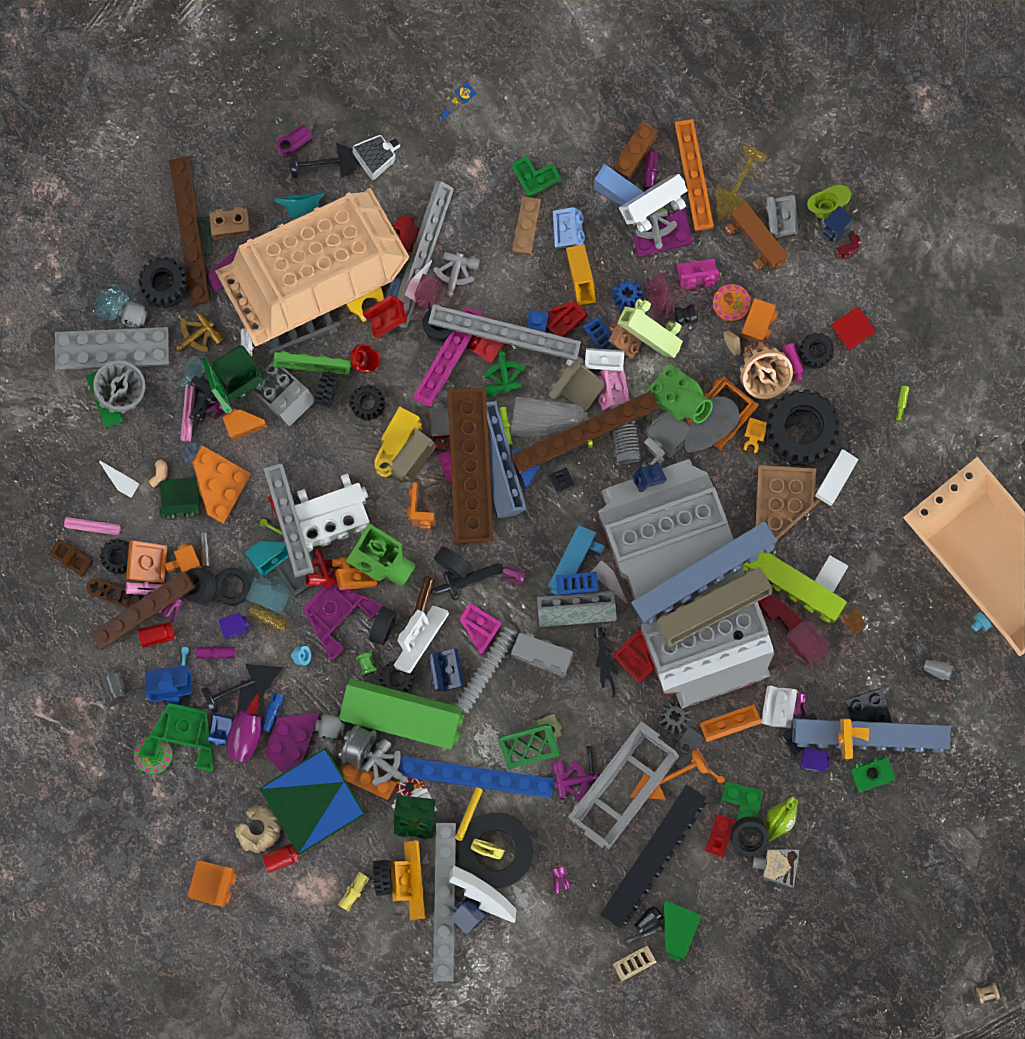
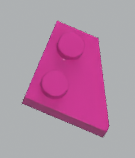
M469 603L459 618L478 652L483 655L502 626V623Z

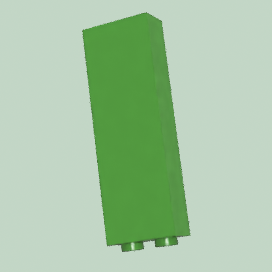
M350 678L346 687L339 719L451 750L454 743L458 744L460 733L457 730L458 726L463 724L464 715H461L463 708Z

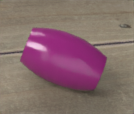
M240 711L237 714L227 737L228 757L243 762H248L258 745L261 733V717L259 715L246 711Z

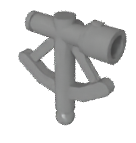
M667 209L658 210L646 217L652 226V232L636 230V235L646 239L654 238L655 247L661 249L663 246L661 237L669 234L677 226L676 221L669 222L661 218L668 216ZM658 221L667 225V227L659 230Z
M444 253L443 259L451 262L440 268L434 267L433 271L442 281L448 283L446 292L448 298L453 296L456 285L462 286L474 281L472 276L469 277L466 267L477 270L480 259L474 256L466 258L460 253H456V255ZM453 265L450 278L441 272ZM460 267L465 275V278L462 280L457 279Z
M382 738L375 745L376 750L368 754V760L361 768L368 772L373 766L375 779L372 781V784L374 786L386 783L392 777L400 780L401 783H405L407 777L398 771L400 751H396L395 754H384L390 748L391 743ZM383 759H394L393 766L389 765ZM377 765L386 771L387 774L379 778Z

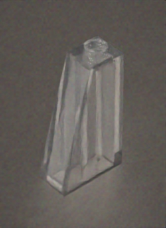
M516 397L510 434L512 438L565 431L586 421L588 412L585 411L583 405Z

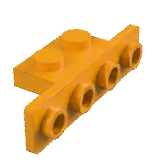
M414 840L404 842L405 861L390 862L393 902L409 901L410 920L425 918L419 841Z

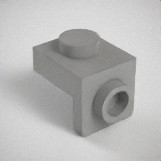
M649 437L644 441V447L655 457L649 465L659 463L661 466L665 461V452L661 449L663 446L658 440H652Z

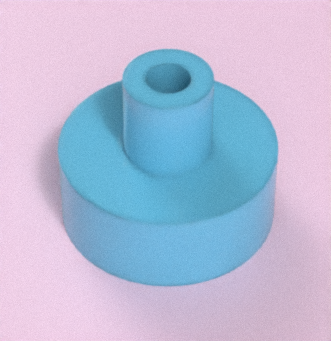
M980 611L973 616L976 622L971 627L975 632L980 628L987 631L992 627L989 620Z
M297 646L291 653V658L297 665H307L311 660V651L307 646Z

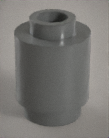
M116 670L104 673L105 677L102 680L107 695L111 697V700L126 695V687L121 673H116Z

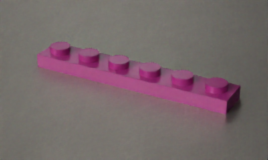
M465 307L463 311L483 317V313ZM454 331L448 336L413 396L415 401L430 407L432 406L473 335Z

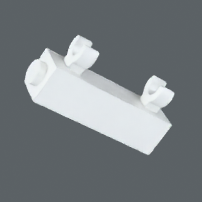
M680 174L671 175L620 206L619 209L626 223H637V228L640 232L648 231L652 226L646 217L669 202H671L674 211L686 207L684 200L680 197V195L687 192L685 181Z
M347 473L341 476L345 488L312 500H308L305 489L297 491L301 504L295 505V509L300 523L362 502L363 505L367 504L365 498H368L365 486L361 488L359 483L352 485Z

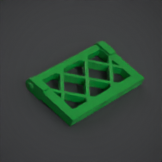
M205 358L202 361L211 391L220 402L225 413H230L232 409L226 396L223 381L212 368L208 359Z
M550 723L498 737V743L508 770L560 755ZM544 730L546 738L544 739L536 733ZM532 735L529 743L520 739L521 736ZM534 737L543 742L540 750L531 746ZM506 740H515L512 748L507 745ZM517 742L526 746L523 755L514 750ZM546 744L550 746L552 752L543 753ZM529 749L538 754L534 757H526ZM512 753L520 757L521 760L513 762Z

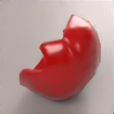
M360 344L353 348L350 361L352 367L357 372L370 373L378 368L380 357L378 351H374L371 345Z

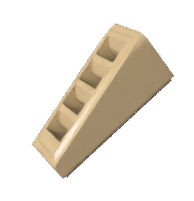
M645 946L615 962L613 966L621 981H624L656 964V961L649 947ZM643 952L645 953L649 961V963L647 964L641 956V953ZM633 957H638L640 963L642 964L641 967H638ZM628 960L632 962L635 968L634 971H631L627 963ZM620 964H624L628 972L627 975L622 971Z

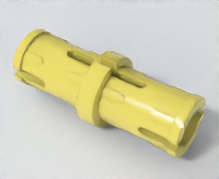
M358 872L350 887L346 888L347 892L338 905L349 911L356 898L360 897V892L370 878Z

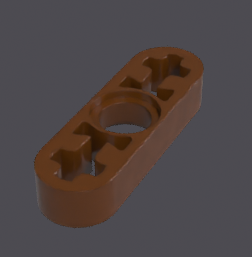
M91 579L87 583L86 589L91 596L127 609L131 607L127 600L122 599L123 592H125L124 588L99 579ZM98 583L100 588L105 589L104 597L101 596L103 594L102 591L96 590L93 593L91 586ZM110 590H118L119 595L116 599L108 597ZM124 594L127 598L134 596L136 603L140 601L138 594Z

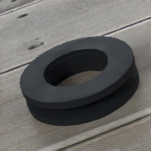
M488 813L479 816L468 825L463 840L459 841L458 853L461 865L465 871L478 877L493 888H504L519 881L528 871L533 857V845L527 829L517 819L503 813ZM498 830L505 832L513 839L516 854L508 867L493 871L486 869L479 863L476 852L470 847L474 839H480L489 831Z

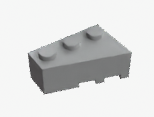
M524 632V634L519 633L511 652V657L564 678L574 657L573 651L553 645V642L546 639H536L535 635Z

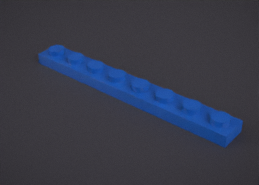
M401 757L399 772L407 778L551 799L555 780L553 778Z

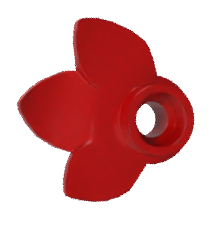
M402 216L395 225H392L393 229L399 233L398 237L406 252L413 251L412 243L416 242L420 228L413 226L414 218L412 216Z

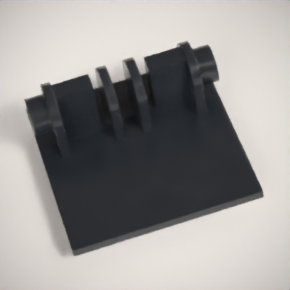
M882 687L846 699L844 702L851 721L892 723Z

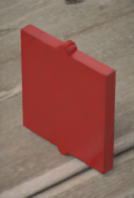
M859 307L831 324L838 335V340L843 342L848 351L876 333L869 322V318L865 317Z

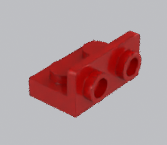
M392 295L363 312V316L370 320L372 333L376 338L381 337L407 321L403 302Z

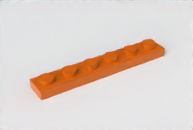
M694 120L675 122L694 230L697 232L714 229Z

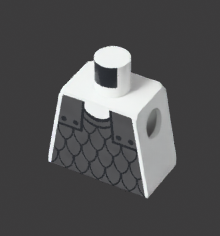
M381 135L354 145L352 153L373 181L394 163L395 154L393 151L400 148V144L396 138L386 142Z

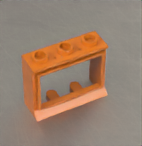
M725 376L721 380L719 378L716 379L711 386L713 389L709 393L705 392L703 395L710 400L726 386L748 406L740 413L736 427L724 438L713 444L720 451H722L728 440L735 436L736 431L748 421L751 414L759 408V404L751 400ZM688 417L686 419V422L691 426L693 421Z

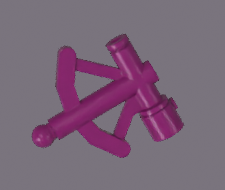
M576 761L571 762L572 767L566 773H564L563 762L551 763V772L556 778L554 785L555 789L557 788L559 800L567 799L565 791L567 790L577 797L579 803L587 793V783L596 781L600 776L598 773L585 775L583 768ZM574 770L579 773V777L568 778ZM581 784V791L578 794L568 786Z

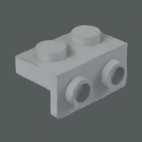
M790 195L776 199L767 197L766 211L769 214L767 226L770 233L776 237L799 233L795 196Z

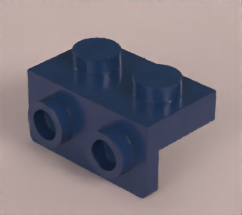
M458 649L429 653L428 662L433 675L432 684L436 691L445 692L465 687Z

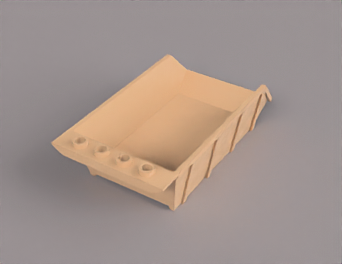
M368 188L365 192H349L334 202L321 208L317 207L314 211L285 225L281 224L278 228L253 240H247L246 243L238 247L234 261L216 270L215 273L256 347L392 282L409 259V255L371 188Z
M976 457L903 518L1004 636L1017 655L1021 656L1025 653V512L981 460ZM970 473L972 479H967L965 474ZM955 485L957 491H952L951 486ZM936 498H942L943 502L937 503ZM921 510H927L928 515L923 516Z

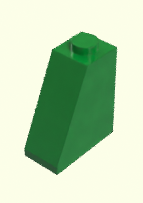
M665 900V950L669 954L668 958L679 962L680 959H685L702 915Z

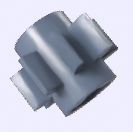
M190 443L186 445L182 456L187 465H192V460L200 446H203L202 444Z

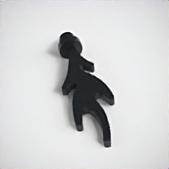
M602 627L594 628V639L598 638L599 642L596 666L598 667L602 663L600 671L601 687H605L604 681L607 678L611 684L612 697L614 698L615 685L610 671L613 670L618 675V670L613 661L604 655L605 651L611 652L602 637L606 636L605 632L602 631Z

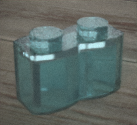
M260 577V579L254 578L246 600L283 615L291 596L288 588L280 584L277 587L270 584V580Z

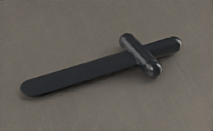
M496 563L468 573L464 579L460 577L452 579L451 573L446 571L443 574L446 584L433 588L431 594L437 595L449 591L451 598L457 600L459 598L458 589L501 574L504 569L503 565Z

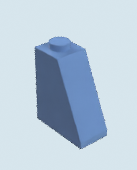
M605 164L594 179V190L620 205H624L643 193L642 190Z

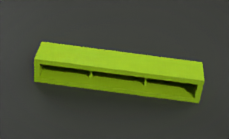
M765 552L757 555L759 558L753 563L749 564L746 562L742 565L745 572L761 567L774 591L778 593L784 592L790 601L794 603L800 602L804 605L803 608L810 613L816 612L820 615L819 618L828 624L830 622L835 623L847 603L841 597L770 553L765 554Z

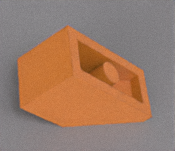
M232 409L230 413H225L226 415L222 417L232 441L267 427L264 419L240 409Z

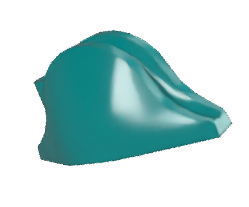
M324 192L275 198V201L283 205L292 218L297 219L314 211L315 208H319L318 201L324 196Z

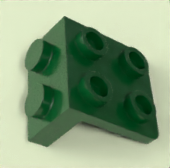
M239 345L212 363V368L227 386V396L231 401L243 398L249 390H255L262 385L264 373L243 345Z
M197 478L170 479L160 482L161 507H159V512L163 519L175 520L177 519L176 517L195 518L196 515H201Z
M397 795L394 811V834L400 837L432 838L436 799Z

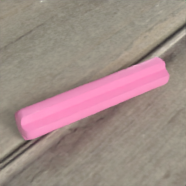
M186 386L180 438L183 442H191L193 423L189 419V415L195 407L196 388L193 386Z
M66 517L64 521V527L111 535H120L121 526L118 524Z

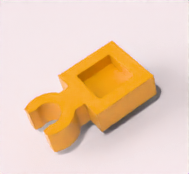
M749 418L744 434L749 440L744 444L743 450L746 451L748 445L751 444L754 446L753 453H757L759 448L757 441L763 442L767 422Z

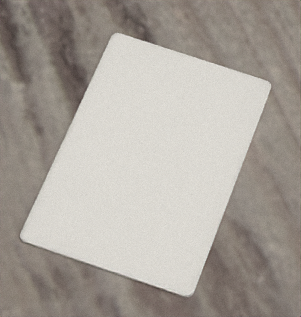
M829 556L815 582L834 592L848 565Z

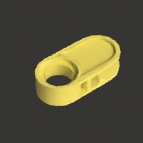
M474 839L470 847L479 854L496 859H501L505 852V849L479 839Z

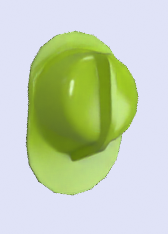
M845 185L831 186L812 195L807 202L808 209L815 213L816 218L827 219L838 206L843 207L849 202L851 191Z

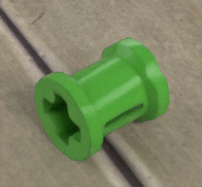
M372 652L356 657V661H359L362 669V676L378 671L371 657L373 655Z

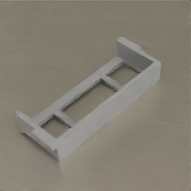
M642 721L568 816L574 824L585 831L584 835L602 848L605 846L610 849L680 757L674 749L658 738L660 735ZM645 738L668 753L655 772L632 756ZM629 761L651 778L621 816L599 800V798L625 763ZM594 804L618 820L604 839L581 822Z

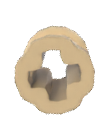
M995 982L991 983L990 986L975 988L980 1005L988 1000L1000 999Z

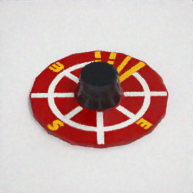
M407 778L405 783L397 780L395 786L397 795L411 796V792L417 788L422 787L424 789L423 781L413 778Z

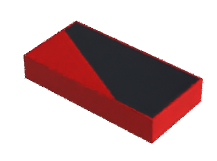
M254 683L239 690L237 714L240 711H246L257 715L259 694Z

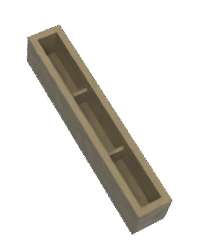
M761 567L756 570L751 569L744 576L733 578L727 585L716 587L711 593L695 598L692 603L681 605L676 611L662 615L656 621L657 628L668 647L771 595L772 586Z

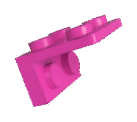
M715 259L677 264L680 288L694 289L697 285L709 287L718 282L719 270H716Z

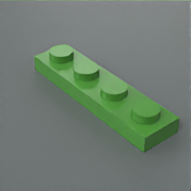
M285 351L275 352L273 367L315 372L327 371L342 375H349L351 363L350 360L345 358L332 359L321 355L313 357L303 353L295 355Z

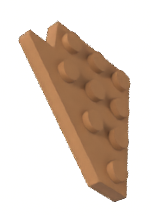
M759 465L755 527L765 521L776 540H778L822 500L815 496L819 489L815 487L816 468Z

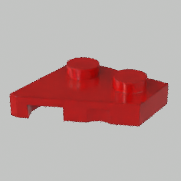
M575 301L547 311L546 328L553 335L566 337L588 315Z
M640 630L612 655L639 684L653 671Z

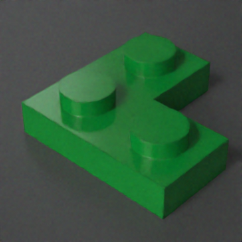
M528 156L511 163V168L527 197H531L561 181V177L553 163L538 171H535Z
M725 782L721 801L740 806L737 821L743 817L758 818L764 791ZM747 826V828L755 829L754 826Z

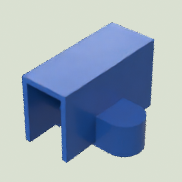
M182 665L146 671L145 694L149 701L165 700L167 705L168 703L179 705L180 696L191 694L192 674L188 666Z

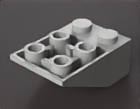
M272 361L262 371L264 373L262 385L255 390L251 389V391L290 427L315 402V398L287 370L273 367Z

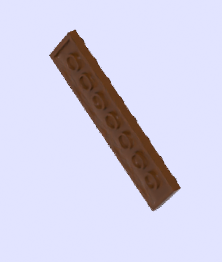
M486 388L448 389L447 401L455 543L493 541Z

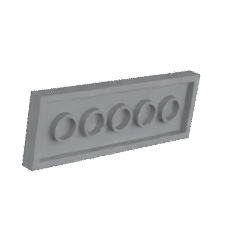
M169 328L55 332L56 371L100 369L103 365L112 361H126L136 367L170 366Z

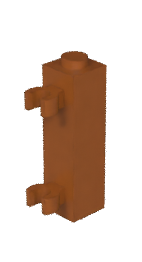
M747 202L731 213L730 218L733 222L725 227V232L728 236H731L739 229L761 256L753 262L752 266L756 271H759L766 264L773 270L775 268L780 269L787 263L785 260H787L788 254Z

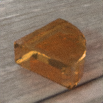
M855 607L843 623L857 635L862 629V617L859 610Z

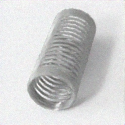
M623 403L612 405L611 407H609V409L617 407ZM636 421L622 426L624 428L620 427L616 431L613 430L616 459L619 464L634 463L641 460L640 451H638L640 449L638 448V435L636 434L637 431H635L637 430L635 428Z

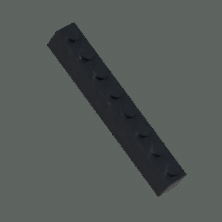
M689 785L685 786L601 912V917L619 929L621 926H627L631 920L629 914L633 909L636 911L642 903L640 900L643 893L648 894L653 886L651 881L654 877L658 878L664 870L661 867L665 860L670 861L675 853L672 849L676 844L680 846L685 838V835H683L686 828H692L696 821L694 816L697 812L701 813L707 805L704 802L706 800L704 795Z

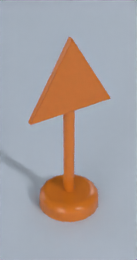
M696 748L691 752L693 763L664 777L648 799L667 800L660 785L694 767H697L702 774L710 772L700 750ZM645 773L629 798H635L651 777Z

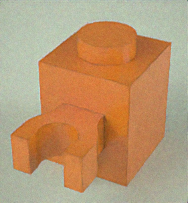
M188 544L179 546L178 550L174 551L177 560L164 564L168 573L181 569L182 572L192 568L202 569L192 544L189 546Z

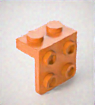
M413 482V487L409 486V498L412 503L407 508L408 520L411 521L412 526H418L421 530H431V527L435 528L434 513L417 512L419 487L417 482Z
M198 861L188 897L225 908V905L229 904L231 898L230 887L234 885L237 874H235V870Z

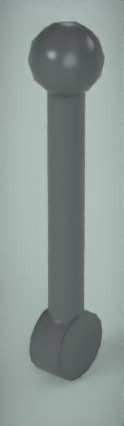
M660 924L655 929L627 938L625 941L628 944L655 932H663L665 928Z

